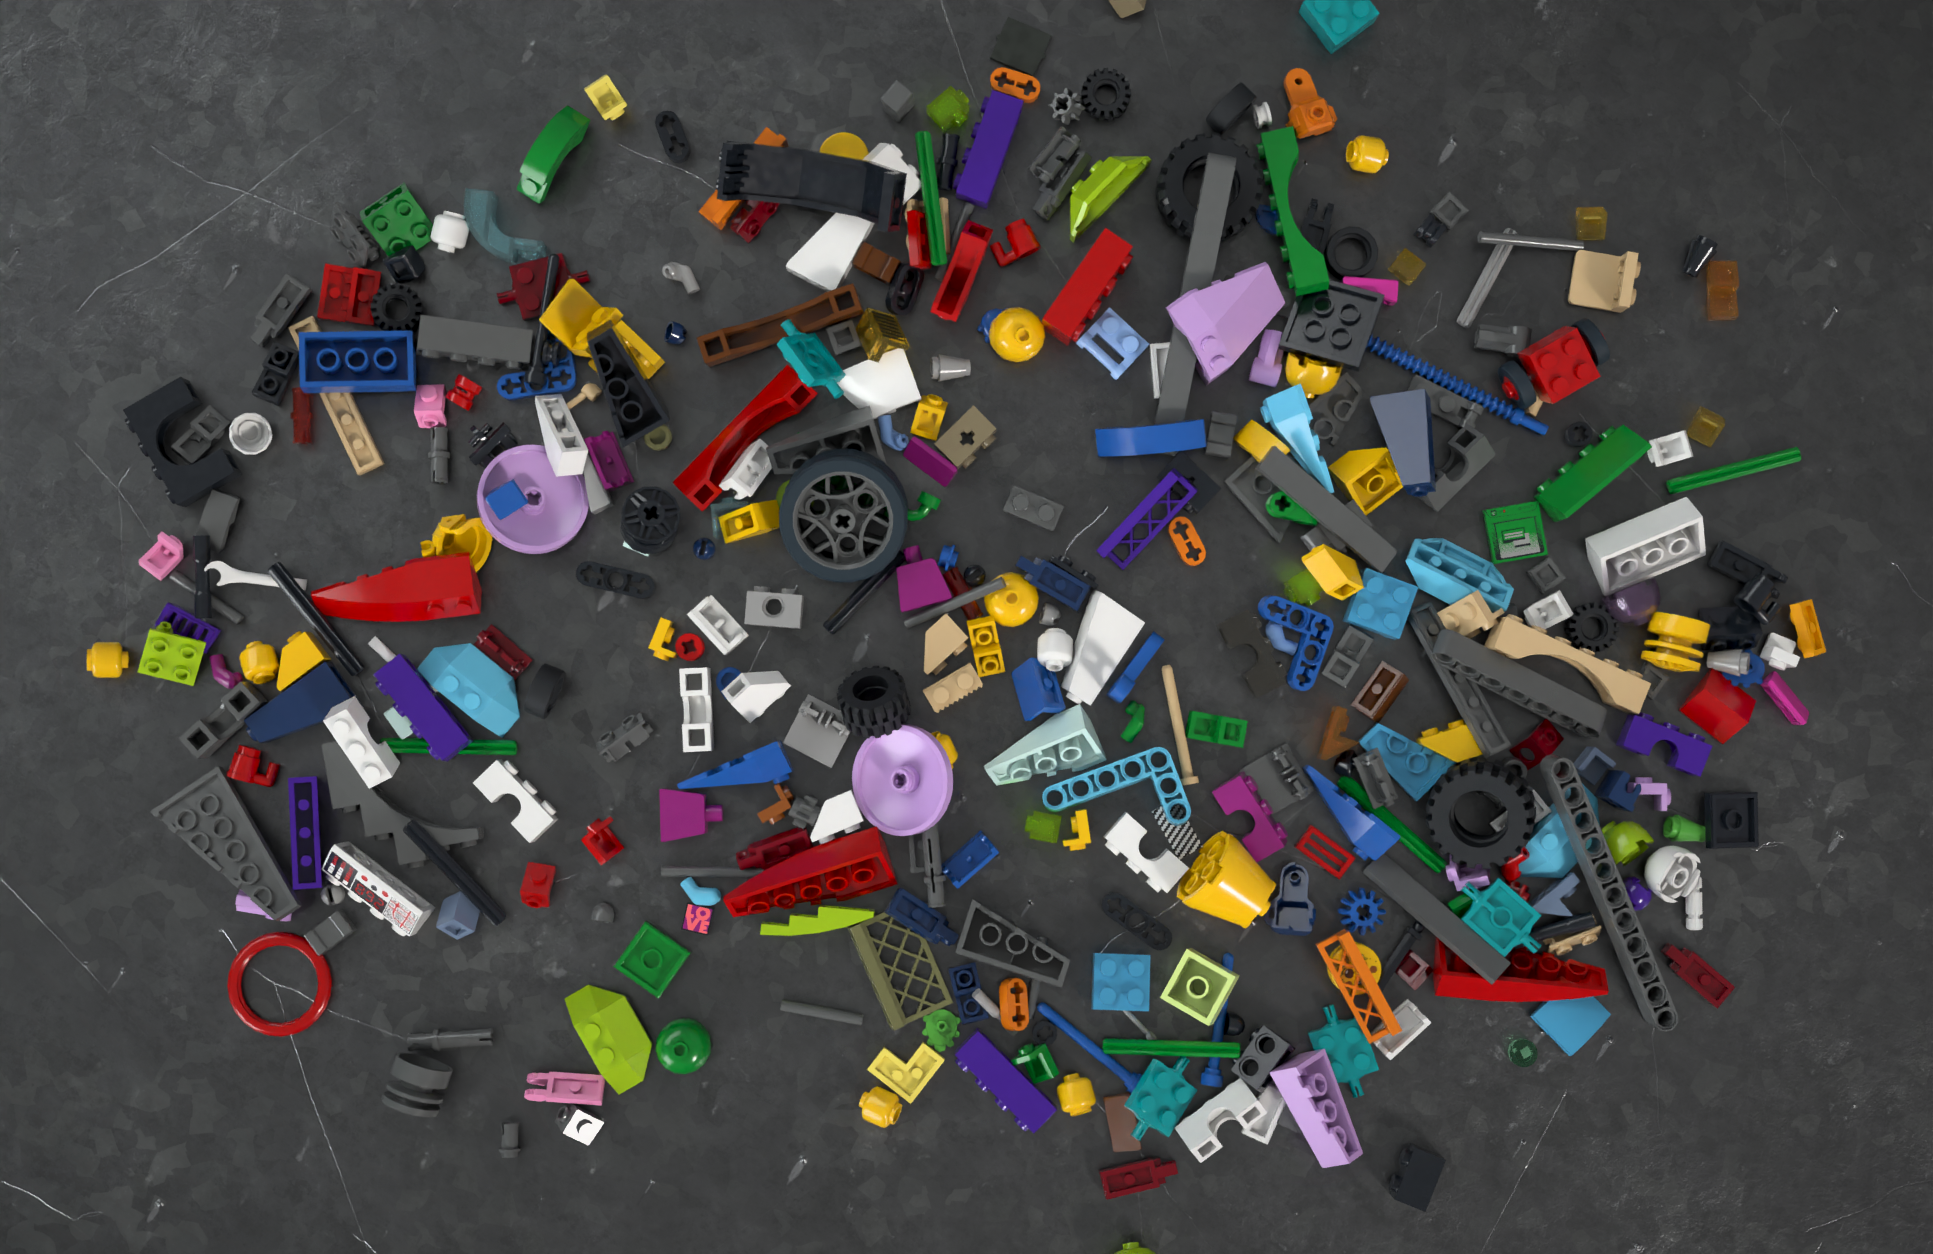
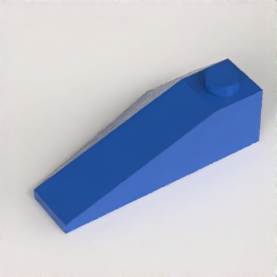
M780 740L678 783L677 786L679 789L763 783L773 780L774 784L789 779L788 773L794 770Z
M1305 765L1302 768L1348 841L1355 846L1352 851L1361 859L1366 861L1367 858L1376 861L1400 839L1401 836L1374 814H1370L1367 811L1364 812L1357 801L1345 793L1342 794L1335 784L1313 767Z

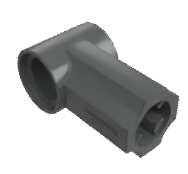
M1479 324L1474 339L1475 349L1503 352L1505 356L1519 358L1517 353L1530 346L1532 329L1522 326H1508L1504 328Z

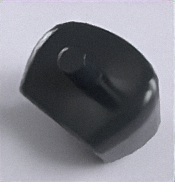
M1344 749L1340 753L1334 764V771L1337 774L1351 778L1352 771L1356 768L1353 762V758L1357 757L1355 751Z

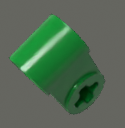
M1283 491L1270 495L1266 501L1267 512L1275 518L1291 520L1305 525H1317L1318 521ZM1282 498L1281 502L1286 504V507L1279 511V506L1275 505V501Z

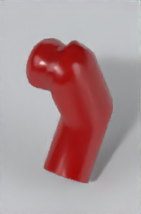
M1525 847L1521 849V853L1516 858L1510 857L1508 862L1501 866V873L1506 880L1515 881L1520 877L1519 864L1530 856Z

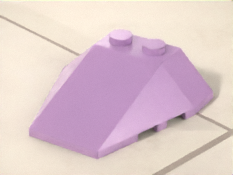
M1266 262L1237 272L1235 277L1223 282L1220 279L1211 282L1212 286L1198 290L1195 288L1190 290L1166 307L1175 327L1187 337L1199 361L1195 364V367L1206 386L1234 364L1285 304L1284 298Z

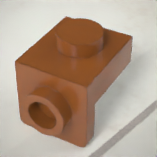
M781 783L773 785L781 801L757 813L762 823L768 820L772 825L785 817L783 812L793 805L791 801L795 798L787 785L782 786Z

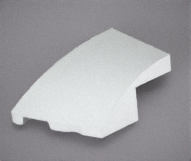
M903 347L843 370L846 376L840 382H837L844 391L843 395L858 409L870 406L874 420L879 416L896 412L897 408L921 400Z

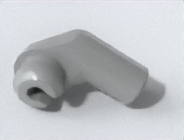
M669 262L663 266L662 273L664 277L683 282L688 295L700 290L689 266L677 262Z

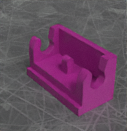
M603 431L597 437L590 436L584 439L606 491L610 493L635 482L613 431Z

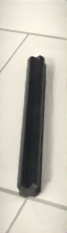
M277 562L268 569L269 575L349 674L355 676L364 669L362 662L283 564Z
M413 819L405 825L403 832L494 926H498L505 920V912L416 820Z

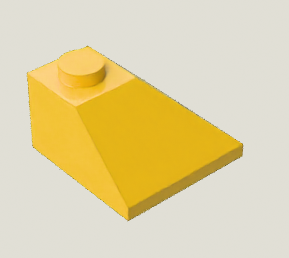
M1386 447L1348 451L1327 467L1336 485L1349 501L1354 499L1365 515H1368L1403 488L1389 449Z

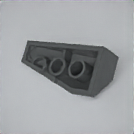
M870 406L841 414L766 447L774 474H794L807 460L819 453L834 449H854L866 452L882 460L887 465Z

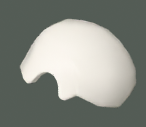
M243 413L234 418L229 427V438L232 445L244 454L256 455L266 450L271 443L273 435L270 424L257 413Z

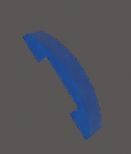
M1204 419L1177 421L1167 424L1095 429L1098 456L1104 457L1155 454L1207 447Z

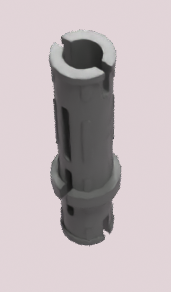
M937 822L930 829L922 832L926 876L923 878L924 883H927L929 908L946 906L943 881H946L945 875H942Z
M493 1028L440 1032V1029H433L432 1032L408 1033L407 1044L410 1045L407 1047L408 1051L433 1049L434 1052H437L441 1048L493 1046L494 1035H491L493 1034Z

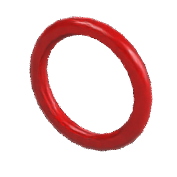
M273 932L263 934L251 940L239 951L228 973L227 989L231 1005L244 1024L256 1032L268 1036L283 1037L297 1034L309 1028L319 1019L326 1009L331 996L332 979L330 968L324 955L318 956L304 937L288 932ZM289 946L299 950L312 962L317 973L318 989L313 1004L302 1016L289 1022L276 1023L261 1019L247 1006L242 995L241 980L245 966L254 955L268 947Z

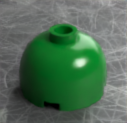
M680 1018L670 1021L661 1029L656 1040L658 1060L665 1069L673 1073L688 1074L697 1071L706 1063L711 1053L709 1032L703 1024L691 1018Z

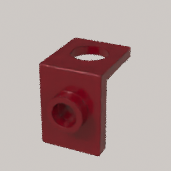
M1544 719L1529 737L1513 746L1509 751L1514 757L1519 758L1528 771L1541 763L1545 756L1552 754L1564 738L1548 719ZM1521 749H1530L1534 753L1535 758L1533 760L1524 758L1521 754Z

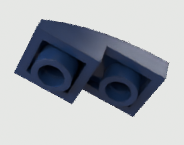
M975 962L948 969L962 1025L989 1019L988 1012L972 997L976 989L980 988L982 990Z

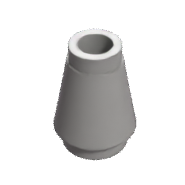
M940 354L930 359L931 379H937L938 382L970 376V359Z
M1743 649L1708 653L1707 668H1713L1714 670L1739 677L1741 674H1748L1750 653L1743 652Z

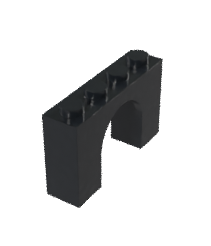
M179 377L123 409L127 417L124 419L127 427L132 433L136 432L140 439V442H138L140 450L146 457L149 456L154 464L151 467L153 473L160 481L163 480L167 487L165 493L168 499L173 504L187 507L210 494L212 489H219L243 474L230 451L222 448L194 464L185 466L176 464L168 455L165 447V436L170 425L179 417L202 405L190 381Z

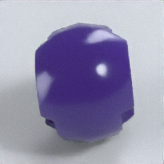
M1635 876L1623 879V884L1634 910H1642L1648 906L1652 899L1650 888L1642 887L1638 883L1640 880Z

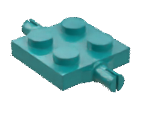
M790 319L784 321L781 327L789 337H783L776 345L782 351L784 359L796 370L799 379L807 387L819 385L827 387L834 399L842 396L844 391L837 382H840L846 374L815 333L805 334L798 331Z
M1496 878L1487 889L1481 892L1469 881L1465 885L1470 890L1465 886L1461 888V891L1473 900L1470 909L1463 915L1461 920L1503 957L1513 947L1521 943L1533 954L1538 951L1536 948L1539 949L1541 944L1532 938L1529 933L1532 926L1542 915L1500 878Z
M1331 1004L1329 1007L1332 1016H1330L1328 1007H1323L1328 1023L1320 1029L1308 1032L1314 1050L1325 1048L1337 1083H1349L1353 1098H1356L1358 1095L1355 1086L1358 1089L1359 1095H1364L1359 1079L1365 1074L1378 1071L1379 1067L1371 1044L1367 1042L1355 1017L1348 1020L1338 1019L1334 1004Z
M1179 1056L1172 1068L1153 1058L1124 1106L1132 1111L1139 1120L1130 1134L1135 1139L1141 1141L1148 1127L1156 1129L1164 1136L1169 1137L1193 1099L1197 1089L1186 1082L1182 1076V1072L1190 1062L1185 1056Z

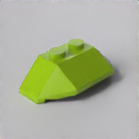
M1109 156L1104 162L1100 159L1089 170L1091 175L1085 181L1080 179L1071 188L1070 191L1073 194L1070 196L1069 201L1070 240L1073 243L1146 171L1152 161L1148 156Z
M589 984L566 997L565 1002L573 1026L605 1080L618 1094L642 1082L645 1077L653 1043L626 996Z

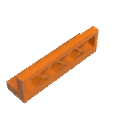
M768 127L763 130L754 142L755 144L789 146L787 139L783 135H776ZM716 189L699 210V214L719 230H722L745 200L717 199Z
M1343 929L1315 944L1367 1042L1370 1044L1387 1034L1394 1036L1401 1032L1402 1029L1350 932ZM1339 940L1343 948L1340 960L1330 958L1324 947ZM1346 955H1347V957H1348L1350 963L1344 962ZM1332 962L1339 964L1337 971ZM1343 965L1354 968L1356 977L1353 985L1342 982L1340 974ZM1359 980L1361 981L1364 988L1357 987ZM1346 987L1352 988L1350 995ZM1356 990L1365 992L1370 999L1366 1010L1355 1006L1353 999ZM1372 1005L1376 1009L1377 1013L1371 1011ZM1358 1011L1365 1013L1364 1019H1362ZM1369 1015L1379 1017L1385 1028L1371 1035L1366 1026Z

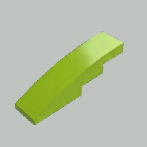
M820 904L818 915L791 913L789 924L763 921L760 935L792 936L844 928L873 918L875 909Z

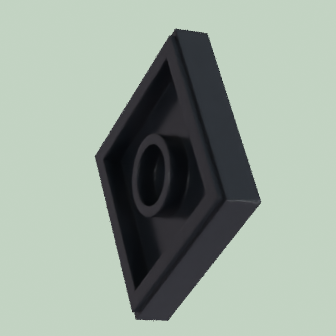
M1758 792L1704 793L1706 848L1759 847Z

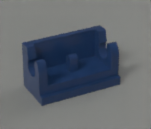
M1608 770L1594 796L1617 810L1632 812L1635 808L1633 804L1641 792V784H1637L1633 792L1627 793V783L1630 774L1625 771Z

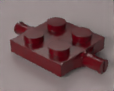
M563 253L557 254L560 260L554 298L569 279H575L578 283L590 281L587 270L571 274L566 266ZM549 256L509 266L513 281L512 290L497 293L499 304L514 300L517 302L524 321L540 316Z

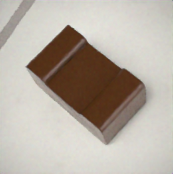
M864 241L852 262L854 268L890 286L894 274L901 264L900 260L889 256Z

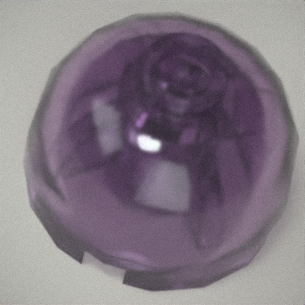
M1655 577L1648 579L1650 582L1648 586L1644 581L1613 593L1614 599L1611 601L1608 596L1602 598L1609 614L1618 622H1634L1635 626L1651 621L1650 615L1657 611L1661 604V592Z

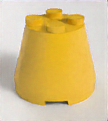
M1224 831L1213 835L1199 849L1201 854L1196 858L1191 869L1189 868L1181 877L1177 889V897L1190 908L1247 928L1257 915L1263 916L1270 908L1271 903L1268 899L1275 889L1276 883L1270 879L1237 838Z

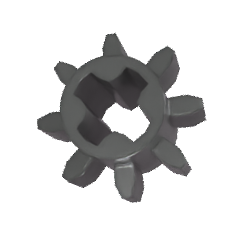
M1065 88L1062 94L1054 93L1053 103L1049 104V107L1055 111L1052 117L1058 121L1062 120V123L1066 125L1070 124V120L1076 119L1079 121L1081 111L1085 109L1079 102L1082 96L1078 93L1073 94L1067 88Z
M805 795L804 800L797 797L788 814L794 818L792 824L802 829L806 825L814 827L822 809L816 806L818 800L809 795Z

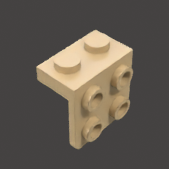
M1586 250L1576 252L1568 302L1573 305L1619 313L1630 308V305L1634 304L1636 298V289H1633L1634 279L1639 276L1641 263L1638 262L1639 253L1627 251L1622 256H1615Z

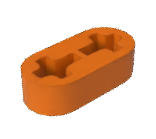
M1001 67L994 70L990 77L992 90L1024 100V103H1032L1040 95V83L1033 76ZM1002 75H1005L1006 81L1014 85L1004 84L1003 87H999L998 81L995 78L1000 79ZM1028 83H1031L1032 89L1035 92H1030L1029 96L1024 95V89L1017 87V85L1026 87Z
M1186 517L1174 518L1168 525V534L1181 560L1188 566L1199 565L1205 559L1206 550L1192 522ZM1176 522H1179L1181 525H1187L1188 528L1184 531L1187 540L1184 541L1180 533L1175 535L1173 532L1176 528ZM1189 542L1193 549L1198 548L1200 550V553L1197 555V561L1186 557V554L1189 552L1186 543Z
M1020 978L1004 979L999 986L1001 1023L1008 1031L1024 1030L1029 1023L1026 984ZM1015 987V993L1011 994L1010 989ZM1017 1015V1021L1013 1022L1012 1016Z

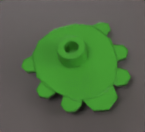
M944 1009L936 1010L930 1015L923 1017V1021L926 1022V1028L923 1029L922 1034L929 1036L927 1045H934L935 1050L938 1052L944 1051L946 1045L948 1047L954 1046L953 1037L960 1036V1032L957 1030V1024L961 1022L959 1017H955L950 1011Z

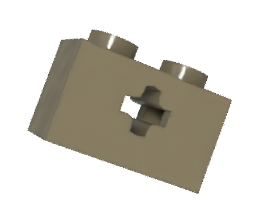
M973 405L934 443V447L950 463L956 466L957 470L961 466L966 469L977 458L974 453L981 446L986 449L996 439L994 434L997 429ZM964 434L965 436H969L970 434H972L973 444L970 445L966 443L963 446L961 444V435Z

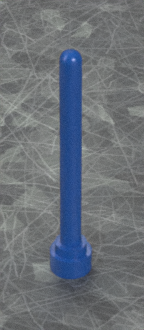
M1225 953L1222 966L1232 971L1234 956L1231 953ZM1228 998L1214 1022L1211 1042H1223ZM1209 1057L1208 1067H1205V1072L1201 1073L1200 1084L1222 1087L1224 1076L1221 1075L1222 1070L1219 1069L1220 1057Z
M1041 1002L1038 1004V1012L1122 1079L1127 1087L1126 1091L1130 1094L1133 1092L1143 1076L1141 1073L1137 1075L1135 1072H1129L1109 1054H1105L1098 1045L1046 1003Z

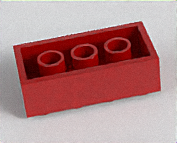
M1105 227L1042 318L1044 330L1067 346L1071 340L1077 342L1085 330L1086 324L1084 321L1087 318L1093 319L1101 307L1102 301H1100L1102 295L1106 298L1109 296L1118 280L1115 278L1118 273L1123 275L1131 264V260L1134 257L1130 254L1133 246Z

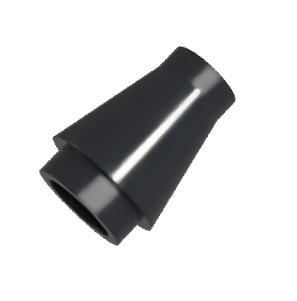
M1698 235L1691 242L1682 272L1697 278L1699 273L1717 253L1715 249L1718 244L1709 238Z

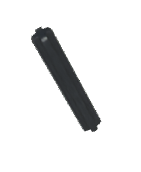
M899 550L896 557L882 571L867 578L824 622V628L829 633L835 634L893 574L896 568L906 560L904 553Z

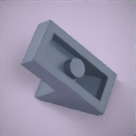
M1568 872L1563 878L1556 879L1528 904L1538 913L1572 917L1573 915L1561 902L1560 898L1563 897L1565 899L1577 890L1575 886L1581 881L1573 872Z

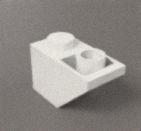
M779 671L741 673L721 692L730 704L751 723L755 718L761 716L765 709L776 699L782 697L791 685Z
M852 789L824 802L810 836L812 842L819 840L820 844H824L835 839L834 833L844 829L847 834L861 828L859 823L864 821V817L858 807Z

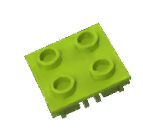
M161 622L160 625L156 626V629H149L138 673L194 686L206 642L173 634L171 624Z

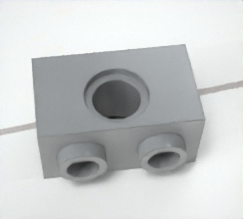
M754 586V591H747L744 624L794 629L802 628L804 596L798 595L797 589L782 588L781 593H770V587ZM772 600H779L782 604V610L777 615H771L767 610L768 603Z

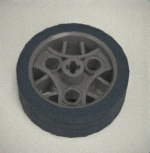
M834 449L819 453L807 460L791 477L786 486L779 510L780 533L791 557L805 571L818 578L832 582H855L867 579L882 571L896 557L903 545L908 523L907 498L895 472L882 460L869 453L854 449ZM845 475L849 488L831 490V476ZM852 476L863 480L854 485ZM825 478V488L815 485ZM863 493H868L873 497L874 501L871 504L865 505L859 501L858 497ZM819 499L825 503L826 507L822 511H816L811 507V502ZM887 506L889 518L878 513V511ZM801 518L811 522L805 529L803 528ZM870 519L887 527L883 536L864 532ZM816 526L828 537L818 544H815L808 536ZM844 537H851L855 540L856 544L851 548H846L840 541ZM864 541L874 543L875 545L866 550ZM831 545L833 553L824 549Z

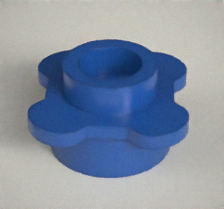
M952 544V547L943 546L937 566L944 567L945 571H948L949 567H955L959 552L954 551L955 545Z

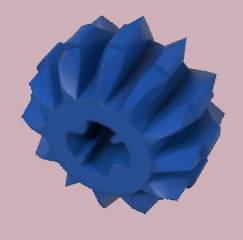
M1359 888L1358 897L1354 891L1350 890L1348 891V895L1351 898L1350 901L1341 898L1340 902L1347 906L1346 908L1338 909V913L1347 916L1342 918L1340 922L1343 925L1350 923L1348 931L1351 933L1358 927L1359 934L1365 935L1366 926L1370 932L1374 933L1376 929L1373 923L1375 922L1379 925L1384 923L1381 919L1377 918L1378 915L1386 914V910L1377 908L1384 901L1381 898L1374 900L1376 892L1370 890L1366 895L1365 889ZM1363 904H1365L1364 909L1367 911V915L1365 917L1360 915L1358 919L1359 913L1356 909L1359 906L1363 908Z

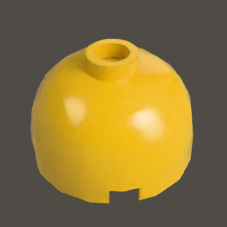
M1020 307L1007 308L991 322L989 330L990 345L1004 360L1012 362L1027 361L1037 355L1043 346L1045 339L1044 325L1039 317L1028 309Z
M1290 352L1288 353L1285 367L1289 384L1292 387L1301 384L1306 398H1314L1315 394L1321 395L1332 390L1337 384L1342 370L1340 366Z
M1008 572L997 576L995 579L1000 577L1004 579L1006 587L984 597L986 612L989 616H993L995 622L1002 626L1016 627L1025 624L1033 617L1038 608L1039 597L1036 587L1029 584L1024 579L1025 576L1020 573Z

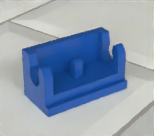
M980 830L941 864L942 872L948 876L953 885L958 889L999 853V850Z

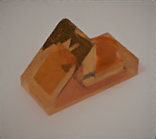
M1339 706L1332 707L1317 754L1318 759L1327 760L1360 743L1339 736L1340 732H1345L1349 716L1346 713L1348 709Z

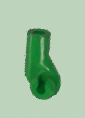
M1135 700L1130 701L1126 707V713L1131 715L1132 718L1121 734V737L1129 743L1134 741L1144 725L1145 708L1142 703L1138 704Z

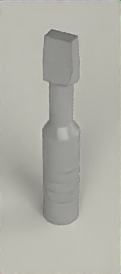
M980 988L976 989L972 997L992 1017L997 1018L1001 1022L998 1006ZM1006 1030L1012 1036L1016 1035L1019 1032Z

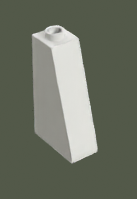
M835 213L788 261L786 265L787 271L826 292L840 288L852 267V262L863 241H866L875 223L859 217Z
M1093 590L1090 594L1073 647V659L1066 668L1061 687L1068 691L1066 697L1078 705L1083 701L1091 706L1145 624L1144 621L1096 590Z

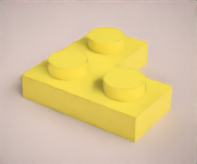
M922 1042L908 1062L905 1063L884 1046L867 1070L911 1104L944 1062L945 1058L925 1042Z

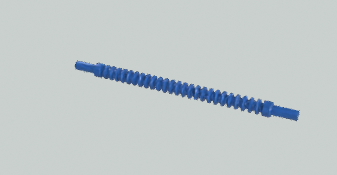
M1371 336L1368 344L1370 352L1375 350L1378 356L1383 354L1384 359L1389 357L1392 363L1397 361L1398 366L1405 365V370L1411 368L1412 373L1419 372V376L1425 375L1427 380L1432 379L1435 384L1439 382L1441 387L1446 386L1447 390L1450 391L1452 389L1455 394L1460 393L1461 397L1464 398L1466 396L1469 401L1474 400L1475 403L1482 404V407H1488L1489 412L1496 411V416L1502 414L1503 419L1509 418V422L1514 425L1521 424L1543 436L1546 434L1549 426L1526 415L1525 410L1518 407L1514 409L1512 404L1506 405L1505 400L1500 402L1498 401L1499 397L1492 398L1491 393L1486 395L1484 394L1485 390L1478 391L1477 386L1472 388L1470 387L1471 383L1464 384L1463 379L1458 381L1456 375L1450 377V373L1444 374L1442 368L1436 370V366H1429L1428 361L1422 363V359H1415L1414 354L1409 356L1407 351L1401 352L1400 347L1395 349L1393 348L1394 344L1387 345L1386 340L1381 342L1379 341L1380 337L1373 338Z

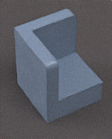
M1589 746L1583 750L1573 763L1578 775L1591 785L1597 783L1607 768H1614L1616 765L1613 760L1599 749Z
M459 891L443 900L436 928L458 940L475 932L480 911Z

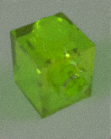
M949 86L926 106V113L945 134L953 126L958 128L968 119L969 105L967 103L970 101L960 89L956 91L952 86Z
M1308 568L1283 582L1286 586L1283 591L1291 602H1296L1299 605L1305 603L1308 607L1321 599L1319 593L1323 591V588Z
M1033 810L1032 816L1027 815L1025 831L1029 832V839L1057 844L1062 816Z

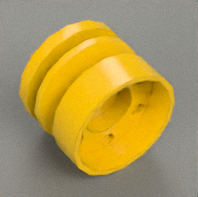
M1651 612L1647 630L1658 635L1659 638L1658 640L1644 641L1645 646L1656 649V651H1642L1641 659L1649 661L1657 667L1672 671L1698 672L1701 664L1689 660V657L1703 658V653L1692 648V644L1706 643L1710 624L1680 615Z

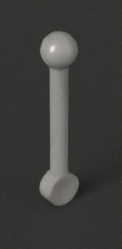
M1123 1011L1145 1034L1147 1040H1157L1155 1034L1149 1031L1131 1011Z

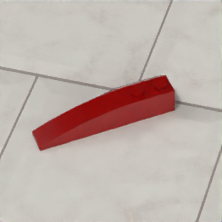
M469 552L415 558L406 561L404 566L395 569L392 566L383 568L381 573L370 577L368 574L358 576L356 581L348 584L342 581L311 591L312 600L323 615L345 619L403 622L481 613L482 589Z
M876 826L820 844L773 865L723 896V901L731 915L738 917L769 912L770 907H780L785 910L795 908L794 904L810 902L811 906L822 904L821 900L836 898L837 902L846 901L897 885L898 882L885 841Z
M1436 937L1433 965L1435 996L1486 1001L1533 1002L1607 995L1609 989L1605 969L1569 959L1567 962L1558 960L1554 957V954L1544 951L1542 955L1533 954L1526 950L1527 947L1511 949L1504 957L1511 964L1491 985Z

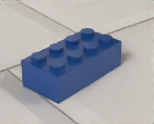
M413 331L299 332L300 388L304 393L416 391V347Z

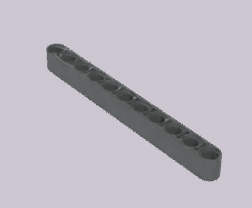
M1208 153L1179 298L1195 288L1202 290L1210 287L1212 284L1236 166V157ZM1173 325L1154 425L1184 421L1197 357L1187 337L1175 325ZM1177 451L1165 452L1161 454L1176 456Z
M1554 754L1547 755L1540 763L1541 774L1642 1016L1648 1024L1665 1032L1671 1031L1678 1024L1677 1011L1575 765L1568 758ZM1560 762V771L1555 775L1554 768ZM1571 788L1570 797L1565 799L1566 790ZM1581 813V820L1576 824V816ZM1591 838V846L1586 849V842ZM1602 863L1601 871L1596 874L1597 866ZM1612 888V895L1607 899V892ZM1622 913V919L1617 923V917ZM1633 938L1631 946L1627 948L1629 939ZM1643 962V967H1642V969L1638 972V971H1637L1638 966H1639L1640 963ZM1653 987L1652 994L1648 996L1649 989ZM1663 1011V1016L1658 1021V1016Z

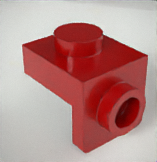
M611 816L603 822L600 818L595 820L586 828L589 833L581 839L601 866L624 849L623 845L607 827L614 821Z
M528 862L520 889L522 903L532 908L549 907V895L556 873L555 866Z

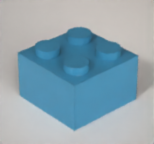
M1368 568L1362 569L1360 576L1364 588L1351 596L1342 621L1392 640L1400 639L1418 587Z
M1093 953L1091 1009L1149 1011L1150 955Z

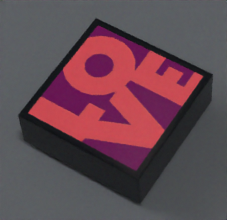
M687 902L681 930L709 935L715 908Z

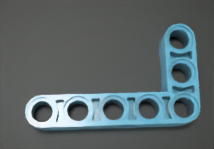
M1154 747L1051 785L1045 789L1042 796L1043 805L1047 810L1060 812L1151 778L1165 817L1170 824L1175 826L1183 825L1188 821L1191 814L1189 802L1168 750L1162 747ZM1155 754H1162L1166 759V764L1163 767L1157 768L1152 765L1151 757ZM1130 763L1137 764L1140 768V774L1136 777H1129L1125 773L1126 765ZM1103 773L1113 775L1115 780L1113 785L1109 787L1102 786L1099 782L1100 775ZM1167 779L1172 780L1176 785V790L1170 794L1164 793L1160 787L1161 782ZM1078 782H1083L1088 786L1089 791L1084 796H1077L1073 792V786ZM1051 792H1059L1062 795L1063 800L1058 806H1052L1047 802V796ZM1175 805L1182 806L1185 809L1186 815L1183 819H1174L1170 814V809Z

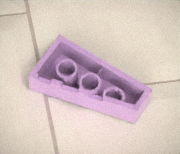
M1325 1048L1297 1054L1269 1072L1322 1168L1350 1164L1363 1154Z

